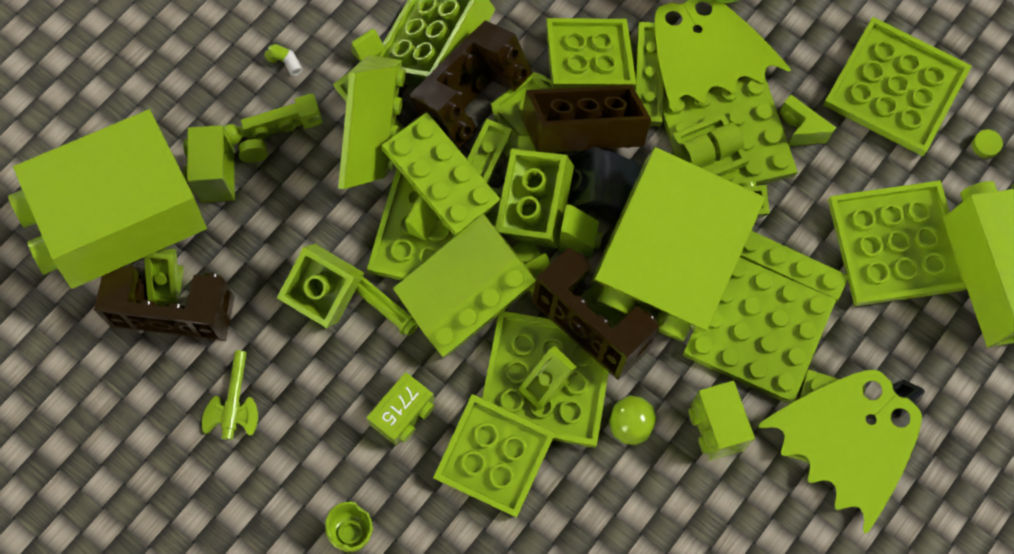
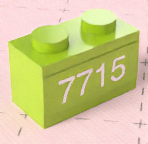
M405 372L366 419L370 426L397 447L401 441L405 443L410 439L416 430L413 426L420 418L426 419L435 407L433 404L435 401L434 394Z

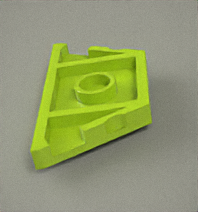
M533 72L515 92L508 90L491 103L494 121L513 129L512 136L503 152L507 162H509L511 149L518 148V136H529L521 119L526 90L552 89L551 80L539 73Z

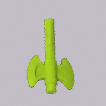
M235 351L227 401H225V406H222L218 396H214L210 400L202 418L204 433L207 434L214 427L222 424L221 439L233 440L237 425H242L249 436L254 434L258 423L256 403L251 397H248L242 406H240L239 402L247 352Z

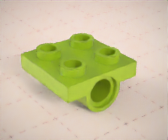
M724 113L672 135L671 139L683 160L718 176H723L747 166L749 163V159L743 150L744 140L741 131L734 122H728Z

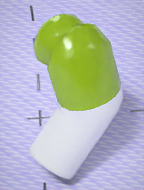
M273 44L264 53L265 59L270 63H276L278 60L284 62L292 77L298 76L303 71L292 50Z

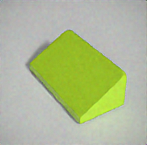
M419 195L405 219L407 231L418 238L427 240L439 217L425 202L424 198Z

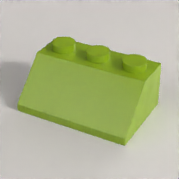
M511 149L495 226L501 235L530 245L558 248L574 165L567 155Z

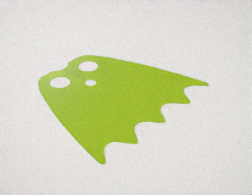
M688 0L682 4L671 2L660 6L655 13L654 26L657 55L664 87L673 111L677 109L678 101L684 95H689L705 104L708 91L714 86L722 87L734 94L740 77H750L763 84L765 83V71L769 66H776L788 72L791 71L790 67L747 22L727 5L717 0ZM699 2L709 3L712 7L711 14L706 16L698 14L695 10L696 4ZM671 11L677 12L682 16V22L679 25H670L666 22L665 15ZM695 25L701 26L702 32H694L693 27Z
M866 370L844 377L803 396L760 422L758 427H772L783 431L785 437L781 455L800 454L808 458L810 462L808 482L814 483L823 480L831 482L836 489L835 509L841 510L854 506L860 508L864 516L863 532L866 534L881 514L905 470L920 432L922 414L910 399L899 397L894 392L892 382L883 373L877 370ZM869 381L877 382L882 388L880 398L877 400L866 398L863 394L865 383ZM898 408L905 409L910 415L909 424L902 428L895 426L891 421V413ZM869 414H873L876 417V423L873 425H869L866 422V416Z

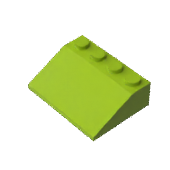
M408 0L383 42L385 50L376 56L402 60L401 69L405 70L404 84L416 89L485 20L489 22L496 9L490 0Z
M368 55L349 72L339 189H347L383 179L395 167L381 147L382 144L399 133V126L395 125L396 115H400L402 108V98L398 97L399 87H403L405 81V70L401 69L402 60Z
M481 214L393 289L425 336L442 357H449L535 286L536 277L487 217Z

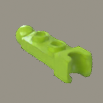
M314 94L295 98L294 104L241 119L242 126L238 127L234 124L223 126L232 146L238 144L242 137L245 136L248 140H264L271 134L290 132L303 125L304 129L322 124L323 121Z

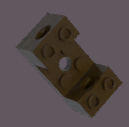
M485 20L409 97L420 116L427 112L459 149L477 131L472 118L467 116L464 109L492 81L515 92L533 72L516 34ZM462 74H464V75H463V79H462V81L460 82V76H461Z
M569 247L536 277L531 303L619 381L650 350L660 325L651 313L643 311L636 306L612 329L609 322L602 315H596L590 310L585 300L580 297L585 292L587 284L584 282L590 274L592 266L582 253H576Z
M128 264L101 277L94 311L112 328L226 341L235 296L224 278L218 274L207 272L203 276L193 275L186 309L183 305L176 303L158 306L154 302L147 300L146 282L141 280V275H139L134 266Z

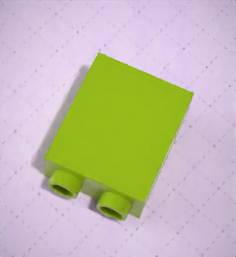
M150 109L12 166L22 190L8 195L10 204L24 229L37 223L41 232V236L27 241L31 254L43 275L59 269L71 289L207 229L195 198Z
M655 147L644 162L590 281L591 285L602 289L596 302L624 316H627L632 311L634 305L656 314L655 319L660 325L658 332L682 342L685 341L689 330L696 333L707 331L766 197Z
M985 181L960 192L962 203L947 214L943 220L986 346L990 348L1014 344V183L1011 185V189L998 191L994 181Z

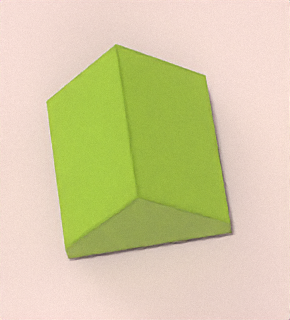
M375 29L369 30L354 40L351 45V53L359 61H362L368 55L376 56L385 50Z

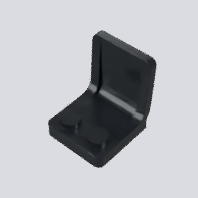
M597 147L568 156L574 165L567 204L579 210L592 206H605L622 213L643 165L614 152Z

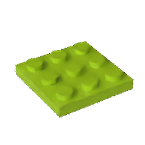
M546 18L545 29L552 89L633 85L635 89L636 78L627 19Z
M472 394L433 478L517 518L556 432Z

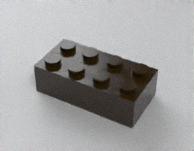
M633 85L526 90L521 116L536 152L545 153L579 151L592 147L602 150L641 147L645 145L651 123V117Z

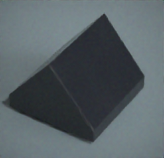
M902 380L893 387L894 392L899 397L908 398L915 405L921 401L925 393L923 388L906 380ZM898 408L895 409L893 412L900 418L907 411L905 409Z

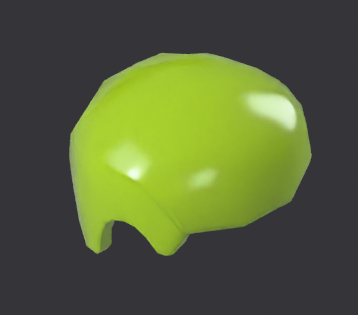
M632 395L623 397V399H620L615 404L609 419V427L614 437L622 443L637 445L646 441L656 424V414L653 405L642 397Z
M356 502L338 503L329 511L325 521L326 536L329 542L335 548L346 553L360 551L369 543L373 533V525L369 513L360 508Z

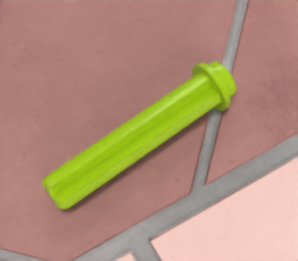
M362 277L355 292L399 328L401 335H412L418 328V324L412 315L410 316L366 278Z

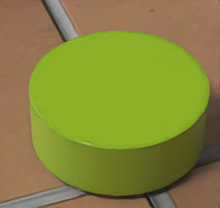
M989 129L980 131L972 140L974 153L984 159L995 157L1003 147L1001 136Z
M259 139L246 140L238 147L239 157L244 162H260L268 156L266 143Z

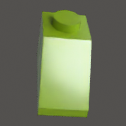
M566 204L558 252H564L571 247L576 253L579 252L585 257L592 258L594 248L600 249L603 232L597 231L599 221L576 207Z

